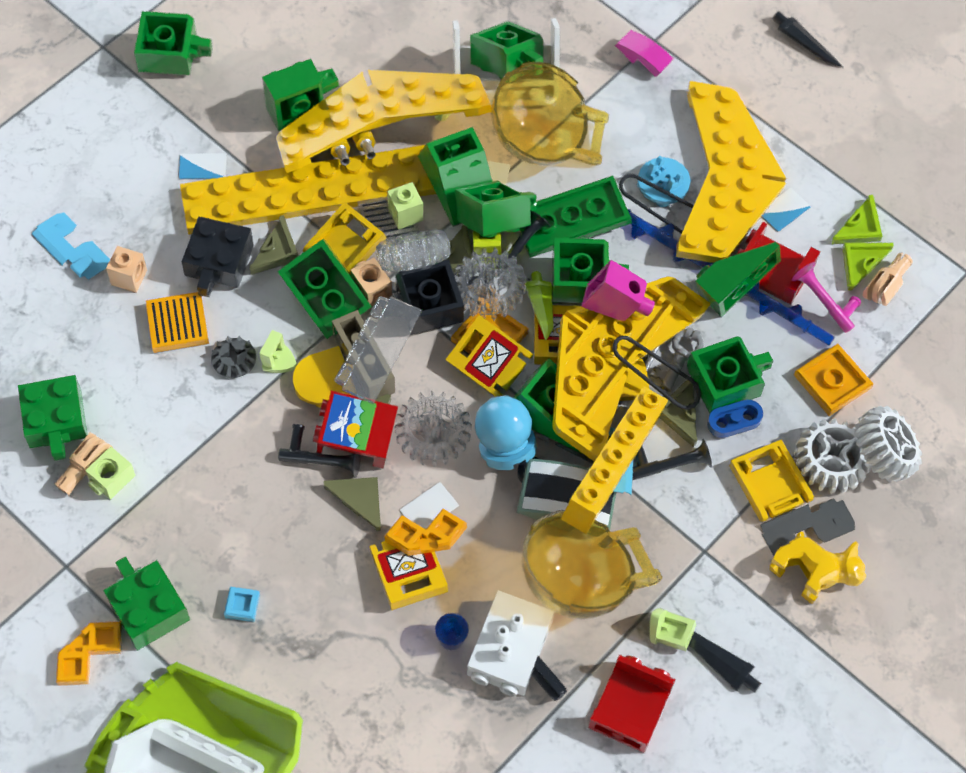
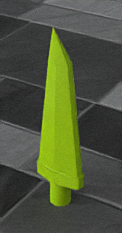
M534 271L531 273L532 281L525 282L524 286L544 338L547 340L554 330L552 283L543 281L541 273Z

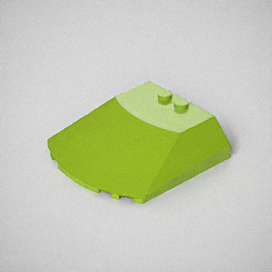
M175 662L166 667L168 672L153 681L150 678L143 684L145 689L132 701L128 698L102 730L84 765L87 768L86 773H105L114 741L157 720L167 719L178 722L261 763L264 767L263 773H291L299 759L303 719L296 711Z

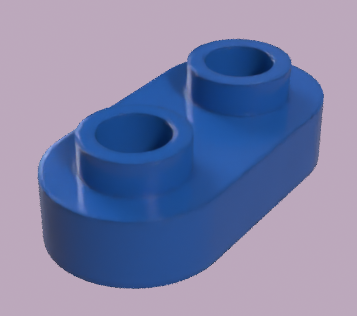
M743 400L716 408L709 415L707 422L708 430L712 435L719 438H726L753 430L762 421L763 409L759 403L753 400ZM743 415H749L752 419L746 420ZM717 423H724L726 427L721 428Z

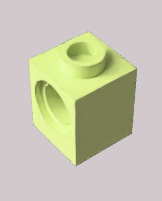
M413 182L387 191L388 210L398 230L423 221V202Z
M112 447L108 448L85 470L89 478V487L97 495L100 496L103 493L110 500L136 476L132 464ZM108 472L115 473L110 478H102Z

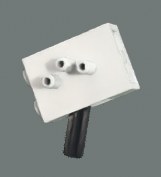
M498 590L468 663L467 675L477 684L487 686L489 683L499 687V690L506 695L517 696L518 694L523 697L531 676H533L553 701L561 699L566 694L567 688L539 657L553 622L554 611Z

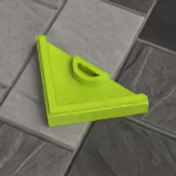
M873 195L868 196L859 209L845 222V225L839 232L833 236L832 245L878 242L882 240L883 235Z
M894 243L843 244L842 250L848 291H852L892 251Z

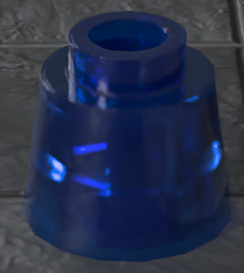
M455 613L441 616L435 625V634L440 645L448 650L460 648L469 632L466 620L461 615Z

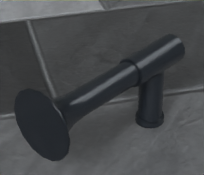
M530 210L531 225L526 226L510 250L505 253L490 273L498 281L506 275L523 289L525 288V282H529L531 279L525 277L511 267V265L538 230L544 227H551L543 217Z
M292 424L293 431L290 449L280 448L278 453L279 461L343 467L350 470L354 478L357 477L361 455L353 453L338 456L301 451L305 426Z
M702 439L701 445L691 452L649 463L642 445L635 456L638 466L633 467L632 479H640L661 473V471L696 462L708 464L712 468L711 456L706 441Z

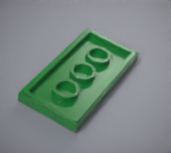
M612 175L536 201L537 210L534 212L543 217L551 227H544L538 230L525 247L531 258L552 251L554 238L587 239L632 224L631 216L614 176ZM526 226L520 227V234H522Z

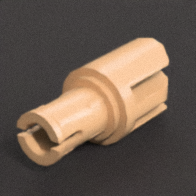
M898 253L889 267L881 268L863 291L862 296L867 300H873L875 303H882V305L887 306L903 285L902 276L913 264L911 257L905 254L902 258L903 253Z
M89 432L69 457L70 466L54 485L67 495H70L79 481L85 475L87 476L85 470L112 446L92 432Z

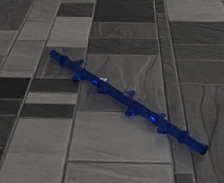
M628 209L632 219L631 237L633 239L647 234L673 250V261L679 262L686 259L676 257L678 240L673 238L674 225L668 224L658 229ZM688 259L701 268L706 265L710 267L713 264L711 262ZM759 282L746 294L759 303V314L766 315L774 312L801 328L804 333H809L828 346L834 341L835 336L812 323V320L802 317L801 305L797 304L787 308L759 290Z

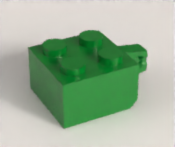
M141 11L134 50L138 72L190 75L193 58L212 56V40L197 36L194 17L189 14Z
M506 21L470 35V64L481 68L484 72L495 74L503 80H511L514 76L524 72L537 74L543 71L544 40L541 34Z
M311 59L296 62L292 66L279 71H272L262 77L266 109L278 131H281L320 103L325 93L339 86L338 77L333 69L318 72Z
M499 181L456 189V221L467 226L468 229L479 233L482 237H494L497 233L503 231L516 232L520 230V227L531 225L530 210H537V197L532 192H518Z
M554 238L552 252V302H583L587 284L610 261L609 242L604 239ZM619 264L629 270V265Z
M736 336L691 352L686 368L691 378L698 384L701 398L710 414L716 408L761 397L765 386L762 372L771 369L773 359L769 352L753 356L752 353L748 352L742 338Z
M76 375L18 385L23 432L29 448L50 446L54 461L66 459L64 443L83 439L88 435L82 392Z
M126 556L115 562L122 577L103 591L137 651L190 621L187 608L158 560L135 570Z

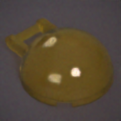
M543 62L524 63L519 68L511 72L508 71L498 84L491 101L492 125L502 146L519 160L543 166L559 164L570 158L590 165H601L603 158L600 154L604 127L609 121V114L586 106L585 99L576 86L579 82L565 70ZM588 121L594 122L590 150L581 148L588 131Z
M558 510L546 514L535 521L524 539L522 568L528 587L545 607L568 618L593 619L610 613L622 605L631 596L633 590L655 585L663 578L660 571L653 567L639 539L641 534L636 527L611 532L607 525L595 520L588 533L585 534L561 520L565 510ZM629 544L643 572H635L631 555L624 545Z

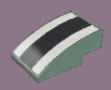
M530 459L526 464L516 513L567 531L575 528L561 520V517L571 497L590 468L558 461ZM617 492L611 494L588 533L600 537L610 530Z

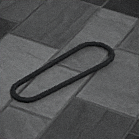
M627 174L620 179L619 189L626 198L682 234V229L625 192L623 183L627 178H635L692 209L693 204L638 175Z
M622 335L614 340L612 345L614 355L675 406L690 410L698 405L701 392L693 378L628 336ZM620 340L631 342L690 381L696 389L697 397L695 402L691 405L678 403L625 360L617 351V343Z

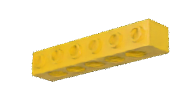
M645 386L642 387L571 497L561 520L585 534L588 533L658 421L668 399Z

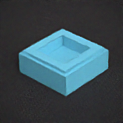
M230 587L224 612L225 618L255 622L260 591Z

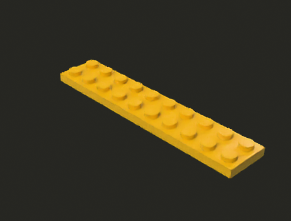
M425 145L377 152L373 159H368L366 154L349 157L350 163L348 165H342L340 159L310 163L301 169L286 173L285 167L180 184L188 235L192 234L198 216L239 226L279 220V217L283 215L287 219L336 211L343 202L355 208L361 207L364 204L387 201V191L413 182L420 197L434 195L436 192L418 158Z

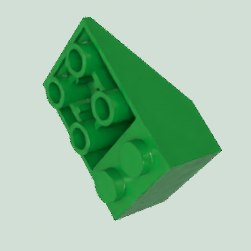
M473 127L426 143L418 155L452 227L461 224L456 221L455 190L493 182L485 150Z

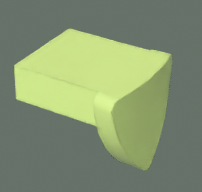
M272 330L259 353L262 370L271 373H284L295 370L297 366L296 360L292 352L284 344L283 335Z
M657 608L651 614L649 627L650 642L654 644L661 643L686 651L695 630L696 621L670 613L665 609Z

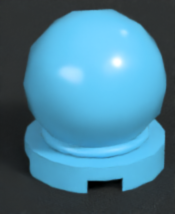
M507 395L490 398L479 408L475 420V431L480 440L479 450L481 457L486 461L488 467L497 470L514 469V464H518L525 459L527 464L535 456L537 450L536 438L531 430L532 419L528 410L521 401Z

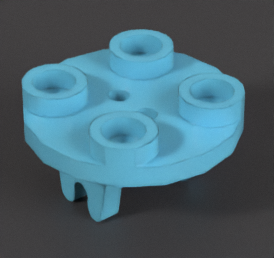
M661 156L646 162L638 175L682 199L688 193L691 182L689 172L683 164L675 159ZM637 180V187L642 194L659 207H668L670 204L678 202Z

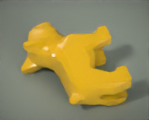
M799 532L794 540L790 541L787 545L781 546L776 551L769 565V570L779 578L785 573V568L799 565L808 579L801 596L811 604L818 598L821 590L830 588L836 583L857 587L866 579L865 565L858 556V542H853L844 552L831 553L810 538L804 537V532Z

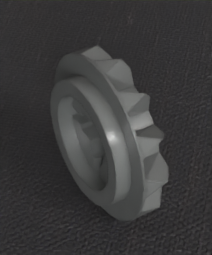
M227 336L226 340L222 342L217 341L216 347L212 350V365L222 376L228 378L241 377L250 372L254 367L256 351L250 340L246 341L240 336L237 338ZM230 349L239 354L237 355V364H234V361L229 357Z

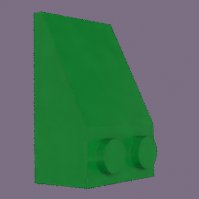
M321 239L277 271L326 339L333 335V320L356 310L361 315L372 307L325 239Z
M773 242L716 261L710 267L706 265L696 276L698 278L695 281L698 294L710 302V306L723 317L781 261L780 245L777 242Z
M548 358L531 374L513 398L521 401L528 410L532 419V430L583 454L559 437L553 430L557 365Z

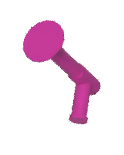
M812 262L806 265L794 275L792 281L799 280L805 283L826 307L828 313L844 333L852 330L855 325L849 317L861 305V300L856 296H852L844 308L841 309L817 280L814 273L816 263Z

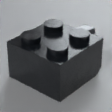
M198 216L181 261L184 276L199 280L197 285L198 295L209 298L215 284L235 288L240 286L254 246L251 228Z
M449 259L401 270L395 275L397 293L393 294L392 298L381 301L384 318L396 316L405 318L410 335L464 322V304Z

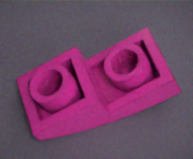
M630 30L615 45L632 64L638 59L655 77L674 59L654 41L633 30Z

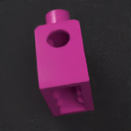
M610 260L587 284L582 307L620 321H625L635 311L648 317L654 308L655 302L644 297L647 286L644 279L615 261Z

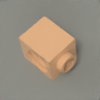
M117 246L106 270L111 285L137 293L147 272L143 253Z
M374 257L368 261L359 262L351 269V277L371 306L392 295V281ZM367 279H374L375 281H373V282H366L365 280H367Z

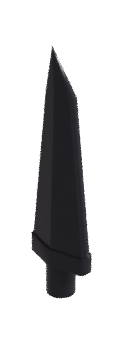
M780 11L774 14L772 19L779 24L777 29L780 32L789 36L824 62L843 67L793 16L787 18Z
M695 631L693 632L689 646L722 676L733 689L738 691L742 684L754 693L759 689L762 683L750 675L755 668L754 665Z

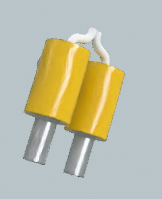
M371 130L352 136L357 149L365 152L368 159H373L376 156L373 149L375 139ZM347 140L329 148L332 156L339 158L342 165L350 163L347 155L350 151V146Z

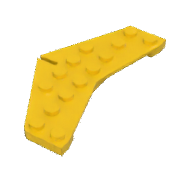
M368 70L372 85L367 86L363 72L359 73L290 125L283 128L277 134L276 140L286 173L305 167L311 163V157L364 131L414 117L464 112L465 117L480 116L492 112V108L482 82L476 75Z
M690 81L687 89V99L695 115L708 163V174L678 241L676 257L714 263L732 255L782 192L787 178L737 91L730 87Z
M664 277L647 283L644 297L655 302L654 308L648 317L635 311L625 321H620L579 306L566 311L560 320L553 430L559 437L594 462L607 443L608 433L630 369L614 355L612 348L614 340L622 335L628 336L650 351H653L700 319L711 304L676 278ZM620 340L617 343L618 353L630 364H634L647 355L646 352L627 340Z

